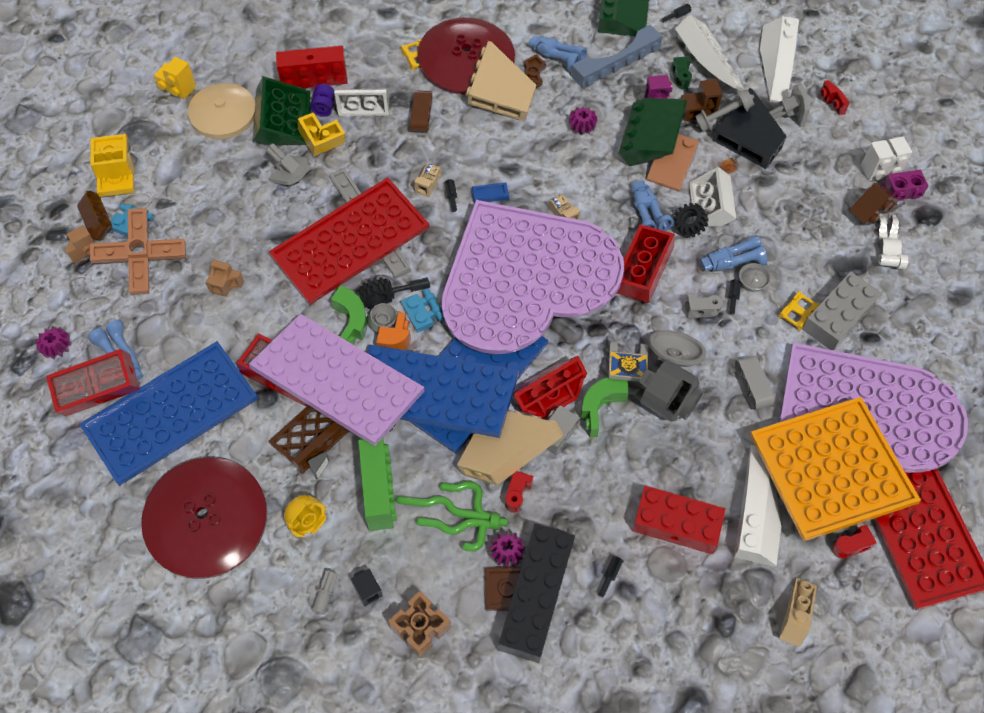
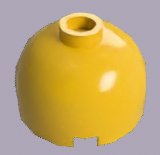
M297 496L285 508V524L296 537H306L304 534L308 532L313 534L322 527L327 517L325 515L326 507L314 496Z

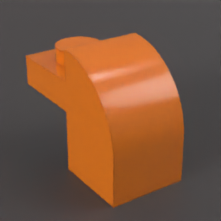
M398 312L395 328L380 326L376 342L377 346L400 350L408 347L411 342V335L406 313Z

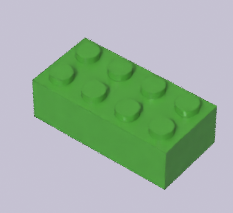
M360 439L358 442L365 518L369 531L394 528L393 521H397L394 503L395 496L392 484L393 477L389 446L384 444L383 439L376 446Z

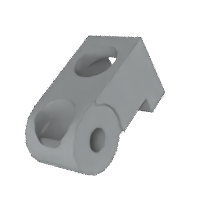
M688 294L685 300L687 318L715 317L720 313L723 306L722 298L717 295H712L708 298H696L695 294Z

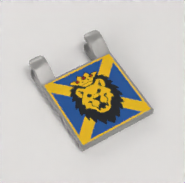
M610 341L609 379L639 382L645 370L648 369V344H641L639 354L617 352L618 341Z

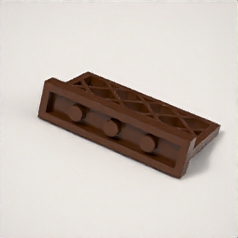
M308 406L268 442L290 461L301 474H304L310 468L308 460L329 451L349 430L328 417L321 418L319 411ZM311 412H317L316 419H307V415ZM330 422V426L327 429L320 430V423ZM316 424V430L306 431V425ZM296 425H303L302 432L292 431ZM316 435L314 441L305 443L306 436ZM292 437H302L301 444L291 445ZM282 438H288L287 445L279 446L277 442ZM292 449H301V452L295 458L291 456Z

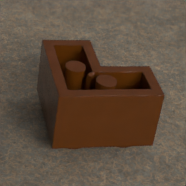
M717 79L700 81L697 93L681 95L680 99L687 101L683 114L684 122L697 120L695 116L700 114L702 109L706 116L718 111L722 91Z
M874 182L849 210L862 223L870 225L880 218L879 215L882 212H892L898 206L897 203L900 200L885 186Z

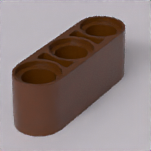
M415 90L410 121L411 131L428 132L433 98L432 91Z
M88 190L78 202L77 207L91 237L95 240H102L111 229L112 223L100 196Z

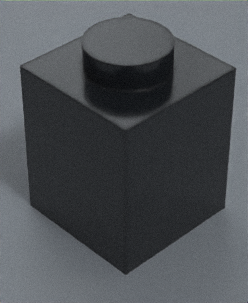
M370 568L356 572L353 578H351L352 585L364 607L383 597L382 590Z

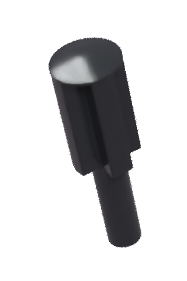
M686 3L674 9L673 13L661 19L664 23L674 17L678 19L690 13L691 6Z
M448 179L444 182L446 196L450 200L452 211L456 212L455 198H457L455 182L452 179Z
M428 277L409 281L410 284L393 287V291L396 293L410 289L412 292L430 288V281Z
M737 279L731 280L728 298H731L729 313L732 315L735 314L736 300H739L741 281Z
M612 556L604 574L605 580L598 594L602 598L605 596L611 581L615 580L624 562L617 556Z

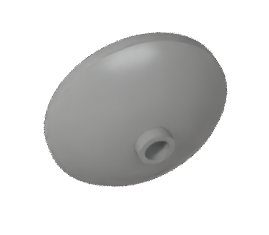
M662 330L653 333L649 340L650 348L657 357L660 356L666 360L668 359L680 367L698 365L706 357L705 347L695 338L681 332Z

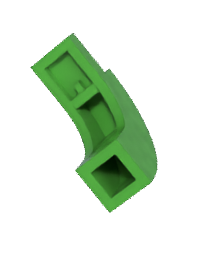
M340 285L331 298V303L334 310L345 314L350 319L340 337L354 345L356 338L363 341L367 331L366 312L363 302L358 295Z
M607 377L595 383L588 390L583 400L581 419H585V428L589 430V437H598V410L603 405L609 402L627 401V380L609 379Z

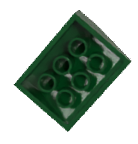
M602 0L598 33L636 37L639 30L647 27L649 0Z
M262 76L256 88L253 141L266 145L272 143L274 145H307L298 131V118L310 114L311 91Z
M645 98L633 102L618 153L629 166L674 153L687 101L685 99Z

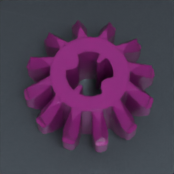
M584 106L582 108L576 107L575 110H571L568 123L571 130H575L576 134L578 132H581L582 135L585 132L590 134L591 130L596 128L597 116L595 111H591L590 107L587 109Z
M52 326L50 330L44 328V333H38L39 338L35 340L39 353L46 358L51 357L54 360L57 355L62 357V353L68 352L67 347L71 346L70 336L61 327L56 329V327Z
M508 530L505 531V536L498 532L497 539L492 538L491 543L493 545L489 546V551L492 552V560L498 559V565L505 562V567H509V562L517 565V559L522 560V552L525 551V546L521 545L523 539H516V532L512 536H509Z

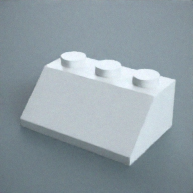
M388 89L335 90L338 116L389 115Z
M717 167L689 182L691 201L694 205L697 203L703 207L709 219V222H707L708 226H723L736 219L731 178L725 171Z

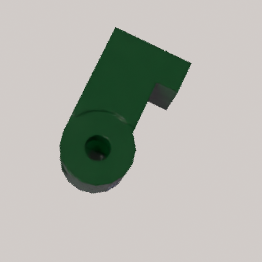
M690 56L673 58L671 68L675 84L679 89L685 90L690 86L692 73L689 71Z

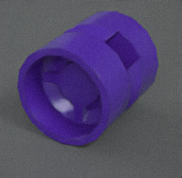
M326 84L315 86L310 109L315 115L326 117L332 113L335 100L334 88Z

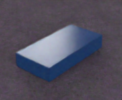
M506 182L472 186L474 204L476 200L485 202L509 200Z

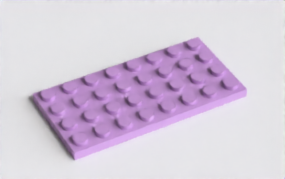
M302 314L294 319L249 363L250 369L373 446H376L424 393L422 385Z

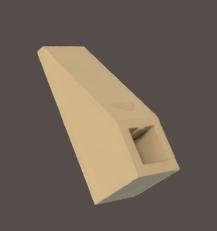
M796 578L782 622L779 639L798 647L802 645L810 629L817 589L816 585Z

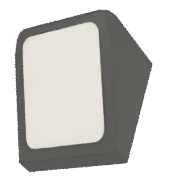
M326 452L308 460L309 467L316 480L330 462Z

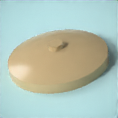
M231 83L214 84L202 89L192 98L188 106V118L193 129L202 136L211 139H227L243 133L252 125L255 116V101L251 93L245 88Z

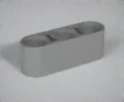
M750 356L736 360L735 369L752 409L757 410L773 406L774 396L757 357Z

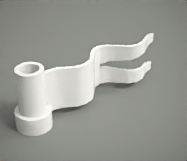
M880 214L879 239L883 241V254H880L878 263L883 266L906 269L908 266V255H902L901 253L902 242L897 238L898 218L896 215H892V226L889 237H887V221Z

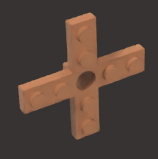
M146 208L128 209L127 242L90 244L91 263L129 261L130 295L150 294L149 260L186 258L185 239L148 241V214ZM137 246L144 247L139 253L132 252L133 248Z

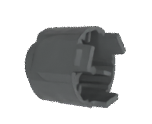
M659 356L655 365L659 369L656 373L648 369L645 370L639 382L646 387V390L641 388L636 393L635 398L640 400L641 404L670 422L677 421L679 417L686 420L695 409L704 392L698 388L699 379L672 361Z

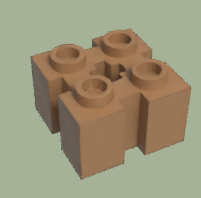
M419 591L408 602L409 609L406 612L400 609L388 622L390 629L401 640L405 637L408 638V647L421 658L432 647V639L434 637L439 640L451 629V621L439 609L433 612L432 602ZM419 622L421 624L422 622H424V626L417 627L416 623Z

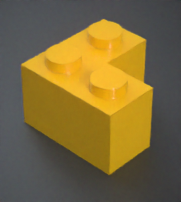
M174 57L169 63L165 62L153 75L159 89L168 91L172 95L183 99L196 87L189 63L177 57Z
M314 112L298 118V131L313 156L344 144L345 132L338 120L321 126Z

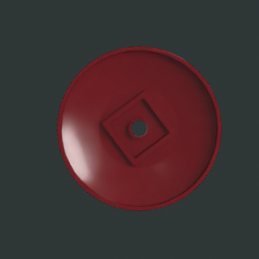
M461 17L438 23L425 33L418 47V62L423 74L434 85L452 93L466 95L468 87H472L473 84L471 83L473 73H477V62L482 60V48L487 46L488 41L492 42L514 64L515 50L507 34L496 25L477 18Z
M214 457L187 461L167 472L149 493L141 520L145 545L152 557L162 567L176 575L193 579H205L225 574L242 564L258 546L267 522L266 499L255 477L235 462ZM200 510H208V514L205 518H197V514Z

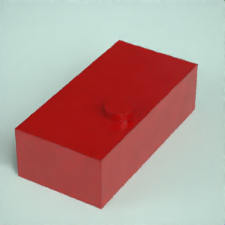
M639 225L624 258V275L617 294L650 303L674 249V233Z

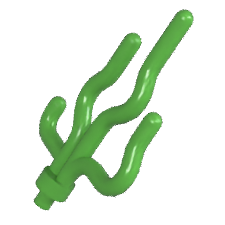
M463 481L457 484L441 483L439 488L442 491L450 492L472 489L475 492L473 502L475 511L459 509L450 499L444 496H434L428 499L398 496L396 498V502L403 505L431 507L436 504H442L454 516L470 518L453 527L437 519L420 517L416 520L419 526L438 528L443 533L449 535H457L469 527H479L476 542L464 543L462 545L464 551L474 552L480 550L485 542L487 528L499 530V526L507 527L508 519L500 518V513H489L483 510V491L480 485L473 481Z

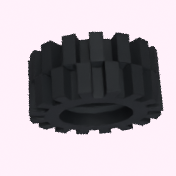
M689 203V206L684 204L683 209L681 207L678 208L680 212H675L676 216L673 217L674 225L682 236L690 238L691 235L694 238L696 233L699 236L701 235V230L703 232L706 230L704 226L708 227V216L703 207L697 203L695 205ZM697 216L693 223L685 224L688 218Z
M380 277L379 280L377 278H373V281L367 280L368 283L364 282L363 286H360L358 290L364 307H368V309L374 308L380 303H391L392 299L395 298L390 280L387 278L383 280V277Z

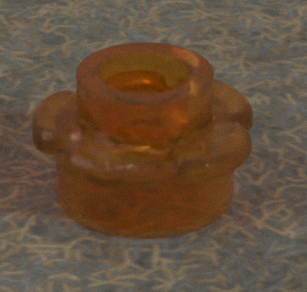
M728 158L721 164L722 170L730 174L737 169L736 165L738 162L734 161L733 158Z

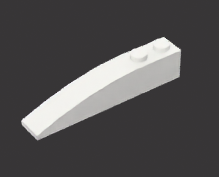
M688 15L675 28L678 32V38L686 44L685 49L690 54H693L699 63L721 81L741 92L745 89L738 76L731 73L734 69L726 62L728 59L726 55L721 53L722 48L705 23Z
M782 16L764 25L762 28L759 52L762 56V67H764L765 71L764 77L767 81L766 87L769 102L783 104L782 101L788 98L799 19Z
M751 445L734 557L776 567L781 534L776 486L756 447Z

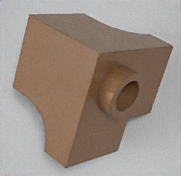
M82 225L67 233L70 242L65 247V250L72 262L75 263L89 256L90 244L94 243L85 227Z
M213 259L210 264V274L206 281L209 292L227 297L230 290L242 287L244 283L240 271L233 270L230 264Z

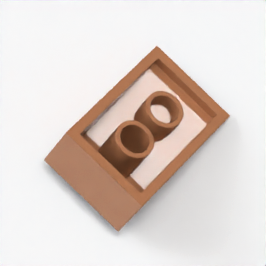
M678 134L674 153L654 159L646 180L679 192L696 155L699 141Z

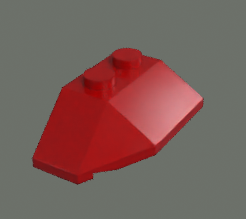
M575 356L553 365L526 381L513 393V396L522 412L547 418L552 410L556 411L559 406L565 407L577 400L587 371L579 356Z

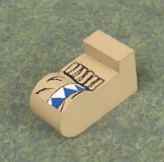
M427 163L420 177H417L414 181L415 193L430 198L438 184L442 168ZM421 187L427 188V191L422 190Z
M559 194L548 201V206L554 215L579 220L580 210L576 206L573 207L564 195Z

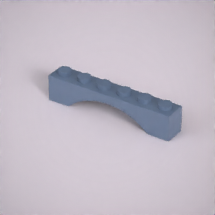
M650 24L639 30L633 42L623 51L604 58H584L572 64L571 77L582 89L590 86L594 82L604 79L621 68L631 65L638 59L644 58L646 55L660 49L662 35Z

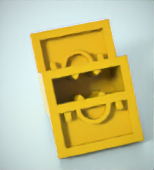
M127 134L91 138L90 166L97 178V194L100 197L135 193L134 164L128 152Z

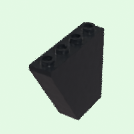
M749 88V93L754 95L753 102L755 105L749 108L748 112H746L742 105L729 114H725L721 121L722 123L720 125L717 124L713 130V141L767 169L783 148L787 136L754 90Z

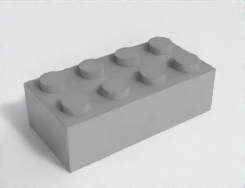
M850 272L807 318L802 330L828 349L835 350L874 307L882 293Z

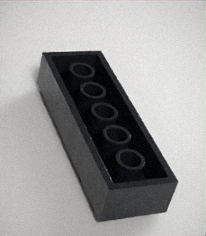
M534 524L498 643V651L539 663L575 535L540 524Z

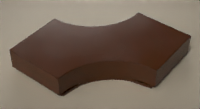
M535 54L524 60L523 65L526 68L524 74L538 88L543 84L540 73L546 68V63Z

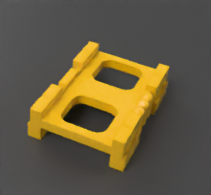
M421 39L405 46L401 45V52L407 58L412 71L420 67L414 60L418 58V51L410 52L408 48L412 46L419 47Z
M801 291L793 297L791 302L778 316V318H784L796 326L799 332L802 330L807 318L820 305L801 294ZM801 299L811 304L808 310L798 305ZM791 311L801 316L798 322L788 317Z

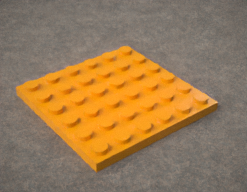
M862 397L766 426L750 433V437L803 542L919 504L921 501Z

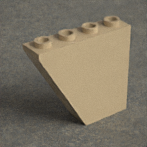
M488 41L487 46L483 47L481 51L482 60L477 62V73H473L471 79L472 87L469 86L467 89L468 104L525 121L535 94L536 84L501 50Z
M508 411L500 438L474 433L457 466L464 476L499 485L562 438L563 432L559 424L554 420L547 421L534 415L527 416L518 411Z

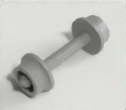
M747 89L742 92L737 91L739 100L706 116L702 109L701 113L695 116L698 121L696 126L701 127L703 132L713 130L710 124L711 121L742 105L746 112H748L749 108L755 105L753 102L754 95L750 94Z

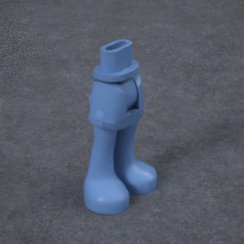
M534 35L528 44L534 47L535 51L548 58L553 57L566 61L569 72L572 70V64L586 58L587 55L586 47L563 44L558 39L551 37H537Z
M644 180L632 183L634 205L643 221L641 225L663 231L670 229L674 224L673 218L670 215H662L657 202L658 198L654 195L649 185L645 184ZM647 209L651 210L655 222L651 220Z
M752 235L748 240L732 247H723L707 254V257L700 259V263L704 271L733 269V267L753 260L757 264L764 266L767 265V254L764 246H761L759 236ZM747 250H751V251H749V252H746V253H743V254H740V255H737V256H733L734 254H737V253H740V252H743V251H747Z
M113 320L106 326V331L119 349L130 354L138 381L143 377V374L141 373L140 365H138L136 353L129 348L123 338L124 325L121 320ZM102 328L94 329L89 333L88 339L90 342L100 346L106 354L115 351Z

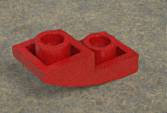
M825 80L820 89L821 97L826 104L833 103V108L836 109L838 115H844L850 102L837 86Z

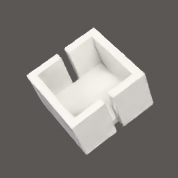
M904 136L889 139L888 142L891 148L886 140L870 144L861 163L869 181L881 180L885 176L887 177L888 174L903 172L913 153Z

